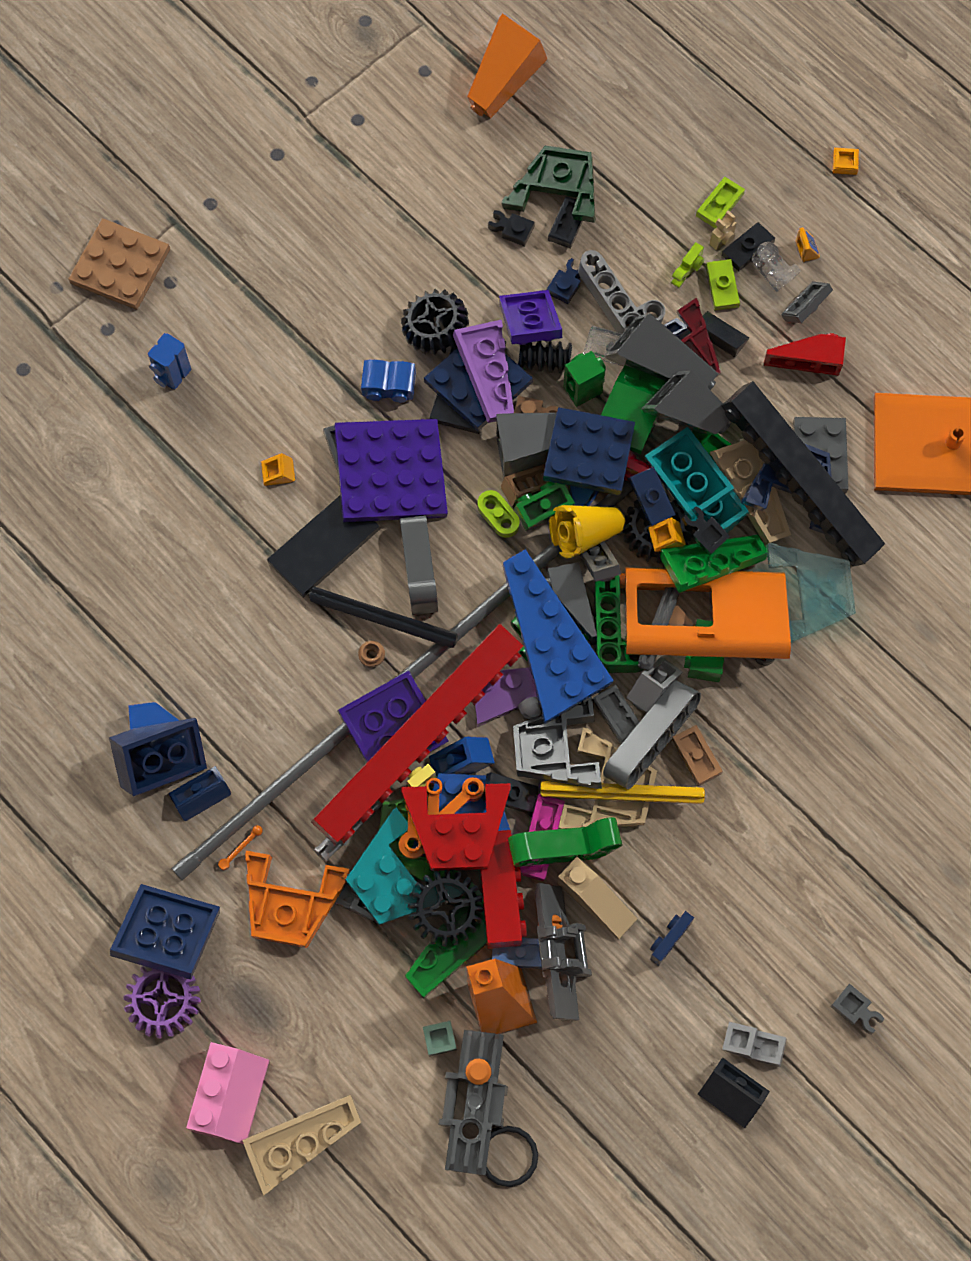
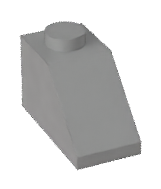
M660 657L654 662L651 670H645L641 673L627 698L633 702L636 708L648 713L674 681L678 680L683 672L663 657Z

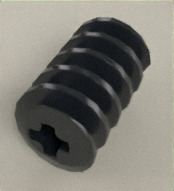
M537 341L535 345L532 342L520 345L518 365L523 368L527 362L529 370H533L535 364H537L541 372L547 365L550 373H553L557 366L559 374H563L565 365L571 362L572 343H568L566 349H563L561 341L557 343L555 348H553L552 341H548L545 347L542 341Z

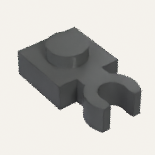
M850 983L830 1006L852 1025L859 1020L863 1030L871 1035L876 1030L869 1025V1019H876L879 1023L884 1021V1017L879 1012L867 1009L872 1002Z

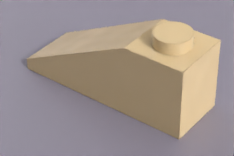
M578 857L558 876L557 884L618 940L637 921V917L604 881Z

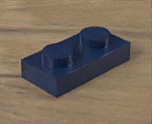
M687 911L681 917L677 914L673 917L666 927L670 930L664 939L659 936L650 948L653 952L650 960L657 966L662 963L692 924L695 917Z

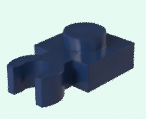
M573 258L568 260L566 272L558 270L547 287L552 297L566 304L570 303L581 284L578 270L572 269L574 265Z

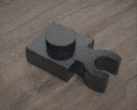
M494 210L493 218L499 220V222L489 221L488 229L493 232L503 231V239L525 247L535 227V222L513 213L510 218H506L501 211Z
M696 506L692 509L697 516L696 521H691L687 516L683 517L682 521L687 527L696 530L691 535L692 538L708 555H711L730 535L713 517L705 521L703 511Z

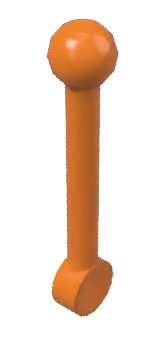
M259 825L254 826L252 833L226 859L223 858L218 862L219 868L227 870L230 867V862L255 836L262 834V827Z

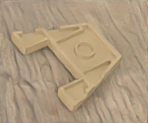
M583 727L577 753L605 760L601 774V783L616 784L605 778L603 771L606 763L618 748L614 747L606 739L603 740L596 736L588 728ZM649 766L635 785H654L657 770ZM595 799L592 811L564 804L558 829L587 827L597 820L609 817L616 818L618 827L641 826L645 824L650 802Z

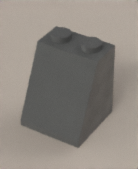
M691 370L677 371L642 407L645 413L685 428L688 427L690 430L701 434H722L731 425L730 420L725 415V410L721 407L723 403Z

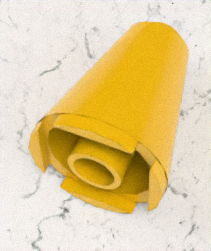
M561 505L553 509L556 512L554 516L550 517L549 531L554 546L559 545L563 551L559 552V554L565 558H571L622 532L625 525V517L616 507Z

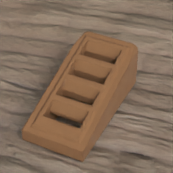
M546 464L504 477L501 489L511 507L518 504L517 499L531 492L533 496L541 492L540 487L546 484L541 476L545 471ZM533 477L535 478V480H536V482H537V484H538L537 486L535 485V483H534L533 480H532ZM522 482H525V484H526V486L528 487V489H525V487H524V485L522 484Z

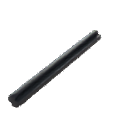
M313 587L309 594L310 601L449 648H454L458 640V635L455 632L318 587Z

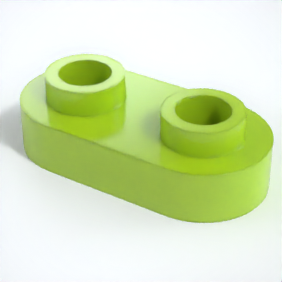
M493 490L483 492L477 502L479 513L499 536L504 538L514 536L518 532L520 525L518 515L498 492ZM494 504L495 507L493 509H488L486 505ZM509 523L511 527L503 528L502 524Z

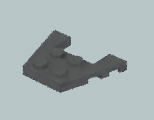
M592 697L587 698L582 703L577 704L546 724L544 723L543 716L540 715L513 726L516 770L519 777L602 789L599 762L570 765L567 725L595 722Z

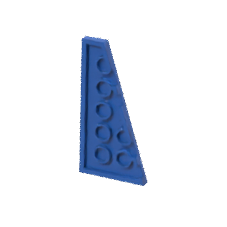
M525 549L504 561L502 567L509 593L513 600L515 615L521 630V637L531 675H533L538 701H540L543 712V720L546 724L606 688L614 680Z

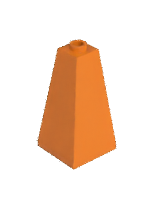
M503 13L499 17L467 96L471 103L470 108L479 116L485 114L490 119L548 59L541 40Z
M498 959L466 966L467 985L481 1032L501 1034L537 1023L522 968Z

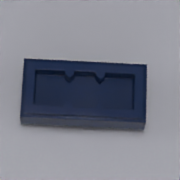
M654 467L628 478L650 526L675 515Z

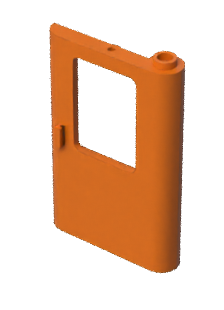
M625 568V573L619 575L620 589H624L626 654L790 659L791 639L784 572L736 571L685 590L711 592L713 625L710 627L639 624L637 617V590H665L666 587L676 586L667 569Z

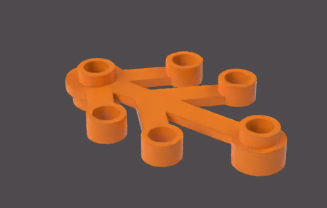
M474 777L465 780L462 785V792L439 812V794L442 792V782L438 778L429 779L426 782L428 815L455 814L468 801L475 802L480 800L484 794L483 782ZM432 783L438 784L439 789L437 791H431L429 789V785ZM470 784H476L478 786V790L476 792L469 791L468 786ZM406 805L408 832L401 836L399 849L406 858L417 859L424 854ZM415 840L418 842V846L410 848L408 842Z

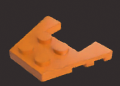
M246 851L245 860L247 862V884L249 885L251 936L255 939L308 948L346 885L345 879L351 870L325 865L319 893L267 884L266 881L272 857L268 854Z

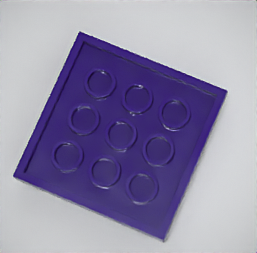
M437 419L335 423L334 432L343 522L400 520V518L425 515L426 519L447 518L448 510Z

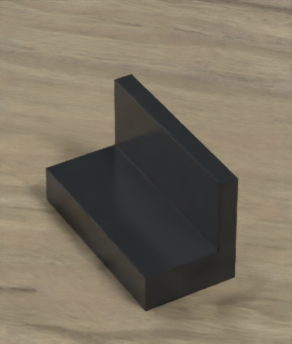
M722 1057L698 1092V1095L740 1126L746 1128L770 1091Z

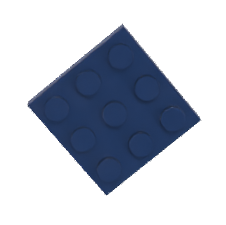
M457 348L424 377V383L475 430L480 431L488 422ZM505 354L508 363V381L511 386L513 401L532 384L533 378Z
M558 407L543 481L621 495L635 422Z
M141 884L110 948V956L191 980L220 914V906Z

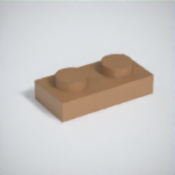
M697 725L673 736L672 741L698 786L723 773Z

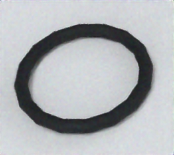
M503 1126V1128H496L491 1132L490 1140L504 1132H513L521 1135L531 1146L532 1163L527 1173L516 1180H500L492 1175L487 1167L486 1177L499 1186L513 1187L521 1185L531 1178L537 1168L539 1155L536 1143L530 1134L519 1127Z

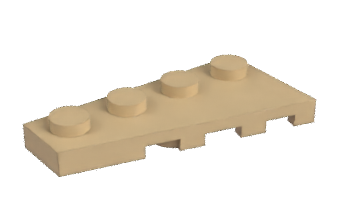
M746 440L710 452L720 470L733 485L734 492L741 501L764 464L758 455L757 449ZM771 488L767 509L761 511L745 505L749 510L748 517L764 544L791 535L776 488Z
M351 1095L242 1140L263 1196L361 1123Z

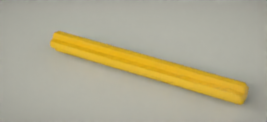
M542 781L540 788L542 797L693 804H702L705 800V790L700 787L634 785L632 788L626 789L618 784L601 783L602 789Z

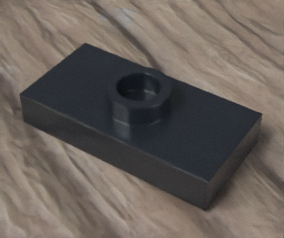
M565 197L548 235V241L571 249L583 222L573 220L572 217L576 199Z
M757 222L722 251V256L726 260L731 259L732 266L740 271L766 250L764 247L767 246L768 242L773 244L775 237Z
M492 772L486 775L485 784L510 783L511 788L505 807L528 814L533 813L538 786ZM484 787L483 801H486V800H485V787Z

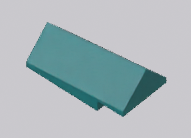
M688 427L645 455L651 467L655 468L661 481L691 521H696L697 519L696 514L692 511L697 506L703 511L705 521L713 517L729 533L749 514V510L741 503L740 498L734 492L733 485Z

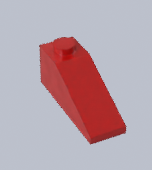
M834 333L818 334L767 349L763 366L839 376L844 361L846 337H840Z

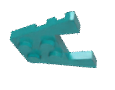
M397 807L392 810L345 879L379 925L416 912V909L410 910L407 908L409 903L417 902V900L410 898L409 895L411 892L420 894V891L415 887L417 882L389 847L393 841L408 831V822ZM444 885L445 890H447L448 895L452 899L462 895L455 887ZM436 887L429 890L423 901V909L436 905Z

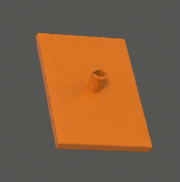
M875 393L874 490L971 495V397Z

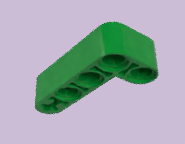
M619 575L614 576L613 579L608 581L610 587L607 592H605V582L596 581L594 584L595 630L597 634L596 655L608 673L641 672L644 669L638 666L639 661L636 662L630 659L629 655L631 654H626V642H621ZM608 603L611 604L614 607V609L611 611H605L601 608V605ZM609 628L612 629L615 632V634L612 636H605L601 631L603 629ZM609 653L614 655L616 659L608 662L602 656Z
M615 817L597 820L587 827L523 832L508 838L515 867L572 862L576 857L582 861L604 857L623 846Z

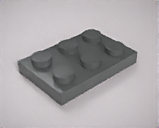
M794 417L793 430L803 443L830 453L831 477L842 491L847 493L846 418Z

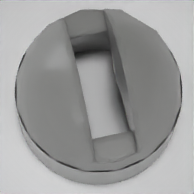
M530 697L518 705L521 714L526 719L530 720L538 717L541 713V705L537 697Z

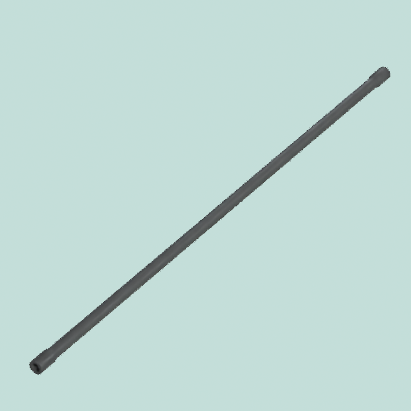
M625 480L621 495L609 493L595 506L614 507L633 491L631 483ZM552 542L533 561L538 569L541 570L559 555V552H562L559 545L554 546ZM507 582L450 630L457 633V642L510 597ZM435 643L399 675L409 670L413 679H415L444 654L449 647ZM344 722L199 847L171 868L181 880L185 879L201 865L203 860L350 735Z

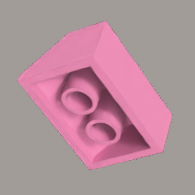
M211 1042L186 1128L191 1132L244 1145L242 1140L249 1137L270 1060L240 1049Z

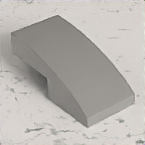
M729 1022L723 1051L781 1067L787 1039L783 1036L758 1031L754 1027Z

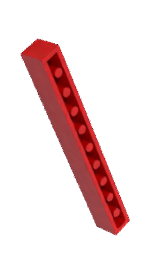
M499 624L320 811L311 823L334 845L339 840L345 843L356 832L352 828L358 820L364 823L374 813V810L371 808L377 800L383 803L392 794L393 791L390 789V786L396 780L402 783L412 772L408 767L415 760L420 764L430 753L427 747L433 741L439 744L449 733L445 728L452 721L457 725L467 714L464 708L470 702L475 706L485 695L482 689L488 683L493 686L504 675L500 670L506 664L511 667L522 656L518 651L523 645L507 629Z

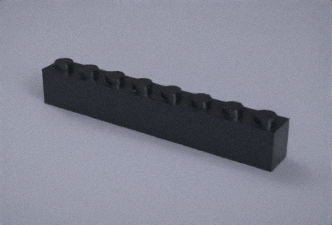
M754 381L743 385L721 405L725 410L726 417L739 427L743 438L757 449L760 459L764 463L769 464L775 471L778 481L788 487L792 492L793 499L806 509L810 520L819 525L824 531L827 541L837 547L841 552L842 559L852 567L864 565L885 545V542Z

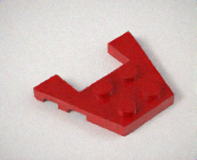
M510 783L485 784L486 813L428 815L427 786L401 787L403 799L407 805L409 815L417 831L431 871L488 868L509 796Z

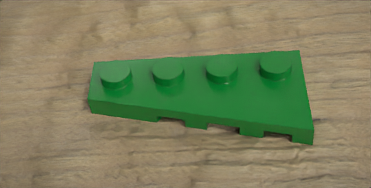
M759 535L727 539L711 555H708L699 544L661 549L660 558L680 593L765 561L768 551Z
M471 882L468 889H471L473 886H475L473 882ZM479 889L472 893L473 897H483ZM483 900L475 903V906L484 907ZM468 906L455 912L454 924L456 929L465 922ZM484 911L474 915L482 919L480 924L471 923L477 931L473 934L467 929L465 930L468 940L463 941L457 935V945L453 946L451 939L447 938V946L442 947L441 938L438 937L434 945L429 943L405 975V978L423 999L487 945ZM443 923L438 930L447 931V928Z

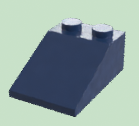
M196 718L133 728L109 737L119 785L133 797L207 769Z

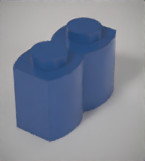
M364 360L361 383L362 396L372 401L391 398L395 402L403 403L407 400H412L416 378L415 364L404 361Z

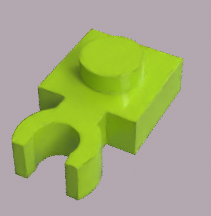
M697 242L694 243L683 258L681 265L673 273L671 284L680 288L686 277H689L693 270L698 271L704 262L702 257L704 247Z

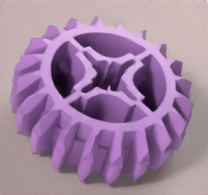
M144 966L141 967V972L144 975L141 978L136 974L132 975V978L137 983L135 986L127 984L126 988L132 994H126L123 997L125 1001L132 1002L124 1007L125 1012L132 1013L128 1020L131 1023L137 1022L135 1028L138 1031L146 1027L145 1035L149 1037L155 1029L156 1037L159 1039L163 1037L164 1030H166L169 1037H173L174 1027L182 1033L184 1027L181 1023L184 1020L189 1025L193 1023L191 1018L188 1017L189 1013L198 1015L199 1012L195 1007H192V1004L201 1003L199 997L192 996L200 992L199 986H192L196 981L195 977L193 976L190 980L156 969L148 972ZM160 978V980H157L156 988L153 991L142 994L151 982ZM169 978L175 979L182 984L184 996L170 992ZM164 993L169 999L167 1002L164 1001V1005H160L156 999L158 996L161 998L160 994ZM140 1003L154 1006L156 1021H152L144 1016ZM183 1004L180 1011L174 1017L165 1021L171 1008Z

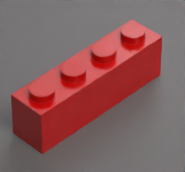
M511 830L498 831L488 868L480 869L487 949L521 946L522 938L527 937L525 920L520 921L519 910L524 909L523 893H517L516 882H521L520 867L514 866L508 838L512 836Z

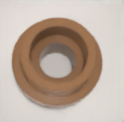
M376 641L365 642L359 648V660L367 667L379 666L385 658L384 647ZM371 651L377 653L375 658H368L367 654Z

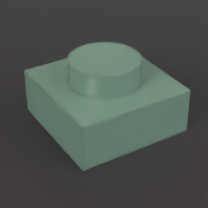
M451 1021L423 1027L429 1056L457 1050Z

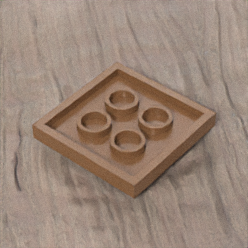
M102 218L68 278L69 282L72 285L138 310L167 257L170 246L165 242Z

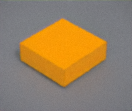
M834 147L832 173L857 175L859 149Z

